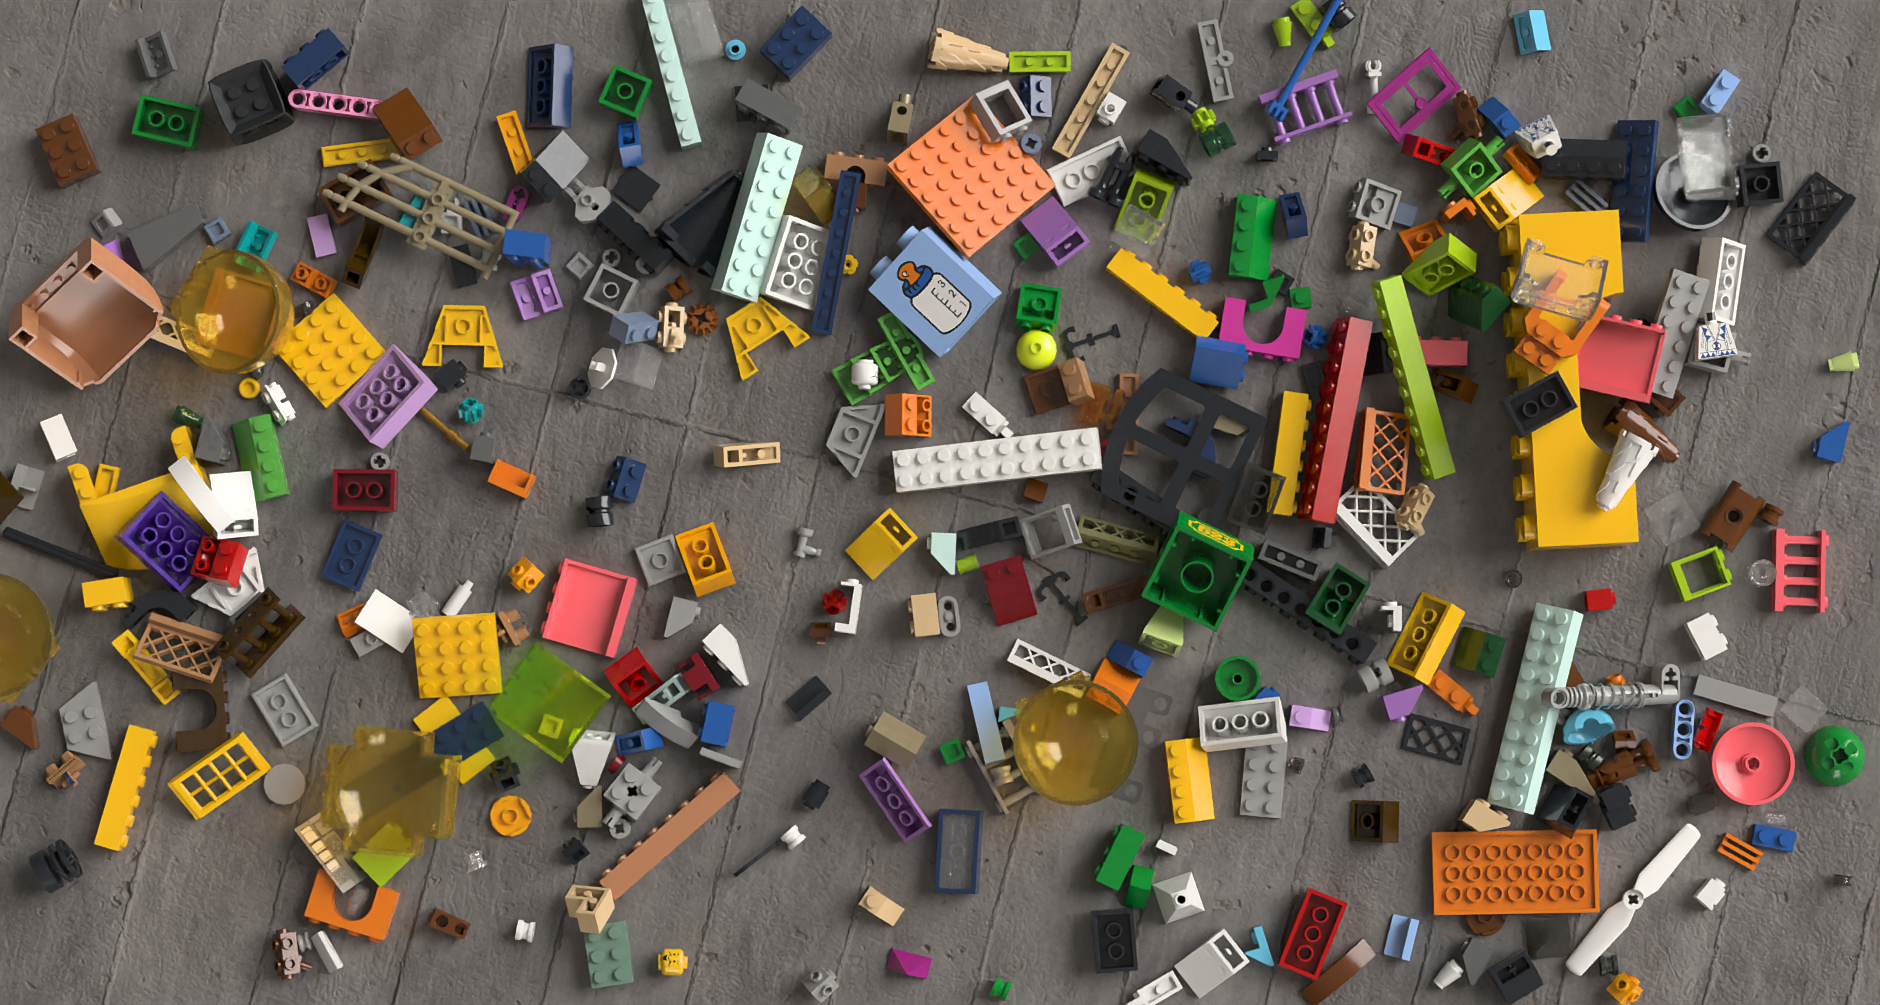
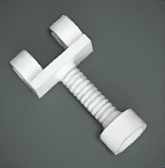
M1371 60L1365 63V69L1368 71L1365 74L1366 77L1370 78L1371 98L1378 93L1377 78L1382 76L1381 72H1379L1381 69V62L1379 60H1375L1376 67L1374 70L1371 68ZM1367 105V114H1372V110Z

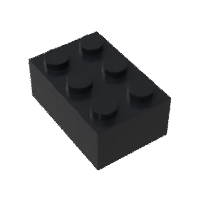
M1558 370L1499 402L1519 439L1578 407Z
M1133 908L1091 910L1096 973L1137 971L1138 961Z

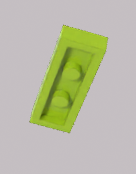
M1070 51L1009 52V73L1071 72Z

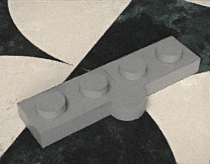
M1218 20L1197 23L1213 103L1233 100L1234 96L1227 67L1232 65L1234 57L1231 52L1224 51Z

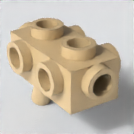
M1358 221V224L1352 226V230L1349 233L1350 244L1345 259L1347 261L1346 266L1351 267L1350 270L1362 272L1365 268H1372L1374 271L1380 268V264L1373 259L1377 228L1370 226L1369 222Z
M668 302L666 306L660 307V310L656 313V319L659 320V331L656 333L655 342L659 343L658 348H664V352L676 353V349L683 348L686 342L684 325L687 321V314L684 312L685 307H678V303ZM669 314L672 316L671 322L668 321Z
M1418 483L1417 486H1411L1403 496L1404 501L1401 507L1395 511L1394 521L1397 523V526L1405 531L1415 530L1418 536L1425 534L1421 523L1435 497L1427 485Z

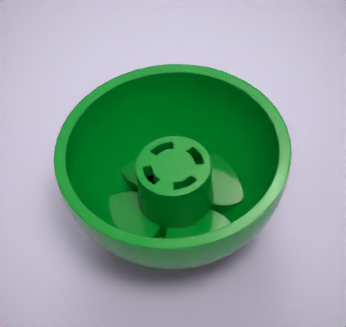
M1837 725L1825 726L1815 731L1807 740L1804 748V763L1809 774L1819 783L1827 786H1842L1852 782L1862 771L1865 763V749L1860 738L1850 729Z

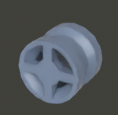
M1033 133L1025 135L1021 141L1023 151L1030 156L1038 154L1041 149V139L1039 136Z

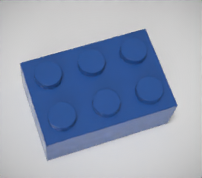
M506 229L502 254L509 262H512V265L524 266V263H530L534 268L544 269V265L550 266L553 242L547 234Z

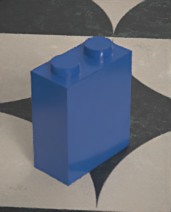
M1197 335L1189 381L1237 389L1239 382H1243L1245 370H1242V366L1247 365L1249 353L1245 352L1246 344Z

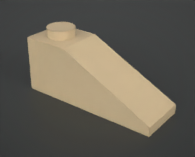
M780 442L713 445L714 466L735 467L780 462Z

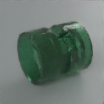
M1225 122L1215 126L1213 131L1207 130L1199 134L1201 144L1210 158L1221 153V149L1227 150L1236 145L1233 134Z

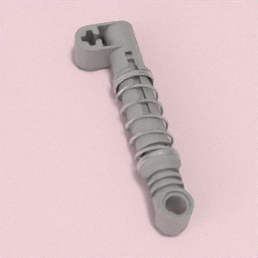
M1657 663L1652 669L1651 684L1629 682L1627 685H1623L1620 682L1618 685L1609 683L1607 686H1603L1602 683H1599L1598 686H1593L1591 683H1583L1577 687H1547L1541 694V701L1546 707L1557 709L1577 707L1580 710H1589L1591 707L1595 710L1601 707L1603 709H1609L1610 707L1619 709L1621 706L1627 709L1630 706L1642 708L1644 705L1677 704L1680 699V671L1674 664ZM1556 694L1557 698H1556V701L1554 702L1553 698H1554V695Z

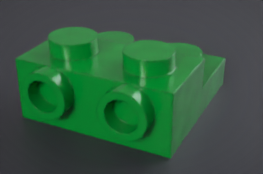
M1022 283L1015 326H1019L1023 331L1039 329L1048 334L1056 332L1062 289Z

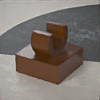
M831 622L811 623V637H817V645H825L826 637L831 636Z
M1633 730L1613 731L1612 740L1616 753L1620 752V748H1626L1628 751L1636 748Z

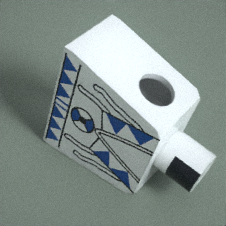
M1550 115L1514 131L1519 146L1536 159L1545 155L1552 156L1557 152V149L1562 147L1557 129Z
M1716 312L1705 313V325L1698 326L1695 329V361L1737 355L1729 324L1717 323Z

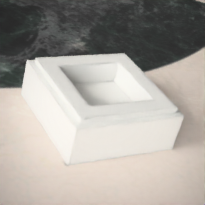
M1160 839L1157 840L1155 847L1170 854H1176L1177 847Z

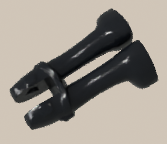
M1118 146L1113 154L1108 157V164L1098 184L1090 187L1087 191L1088 195L1103 201L1115 170H1118L1117 178L1104 202L1119 209H1122L1124 201L1120 197L1121 191L1130 172L1134 170L1133 165L1136 154L1131 151L1125 163L1120 162L1119 159L1124 149L1121 146Z

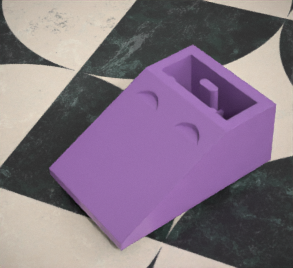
M1053 196L1020 220L1056 269L1090 245V241Z

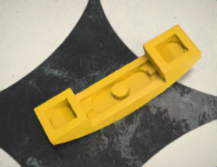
M127 629L111 643L130 662L165 706L180 694L181 691H172V679L163 668L133 659L140 641ZM146 648L142 649L140 653L146 656L151 655Z

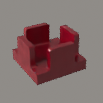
M697 652L677 667L681 670L694 662L695 666L683 673V677L691 690L695 692L709 685L710 689L697 697L701 701L722 687L700 653Z

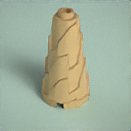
M936 27L935 32L939 33V35L933 34L928 59H931L933 63L928 62V68L1000 73L1003 69L1007 70L1009 58H1006L1005 53L973 42L968 38L954 35V33L943 28Z

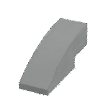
M646 697L635 709V713L654 730L689 749L698 738L699 724L681 718V711Z

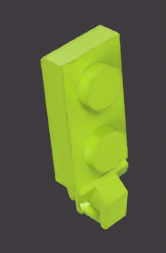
M1299 0L1290 7V10L1312 38L1323 17L1311 0ZM1329 25L1319 43L1322 42L1327 50L1335 44L1330 36L1333 32Z

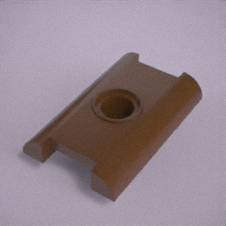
M1732 480L1699 531L1707 537L1713 534L1727 543L1725 549L1733 553L1766 502L1762 497L1758 496L1755 499L1740 489L1742 484ZM1730 511L1735 512L1737 515L1735 522H1731L1728 519Z

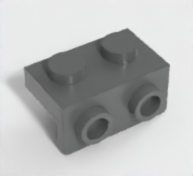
M159 31L147 38L135 40L136 50L140 55L143 71L147 78H161L178 70L165 31Z

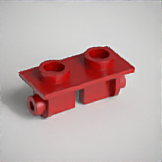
M1706 707V710L1702 712L1700 726L1697 728L1694 739H1692V747L1710 752L1724 714Z

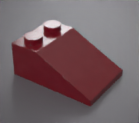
M1020 555L980 567L998 626L1038 615Z

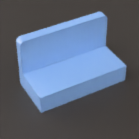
M1393 914L1383 953L1410 961L1419 920Z

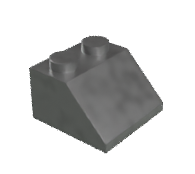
M205 417L194 457L226 466V463L230 462L232 457L231 445L217 421Z

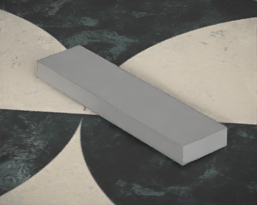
M1700 674L1697 676L1692 693L1693 695L1773 718L1778 697Z

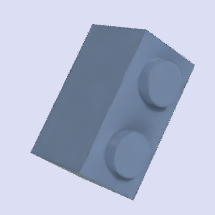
M644 311L613 315L609 334L624 344L655 340L659 320Z

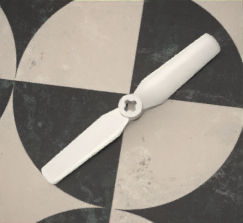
M1686 824L1641 871L1633 889L1626 890L1622 895L1621 901L1605 911L1565 962L1567 968L1572 973L1581 976L1629 926L1635 910L1642 906L1646 897L1659 890L1698 841L1701 835L1696 827ZM1636 894L1637 903L1629 904L1628 902L1630 899L1628 898V896H1634Z

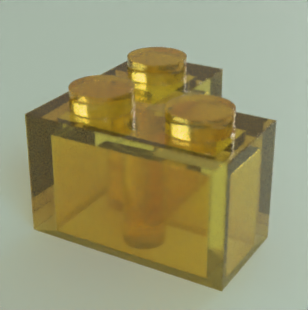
M808 165L793 177L792 185L808 204L818 220L825 225L832 220L836 193L832 194L830 190L833 188L829 182L823 178L818 170L813 171Z

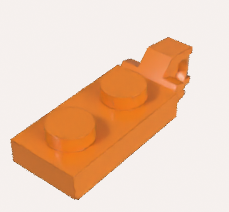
M1440 669L1433 675L1429 685H1426L1456 711L1463 713L1466 710L1472 716H1475L1479 711L1472 704L1474 698Z

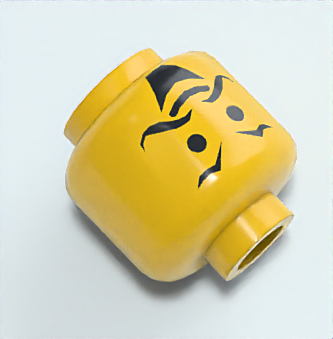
M664 949L662 954H658V970H661L663 975L680 976L683 973V969H687L688 956H684L681 949Z

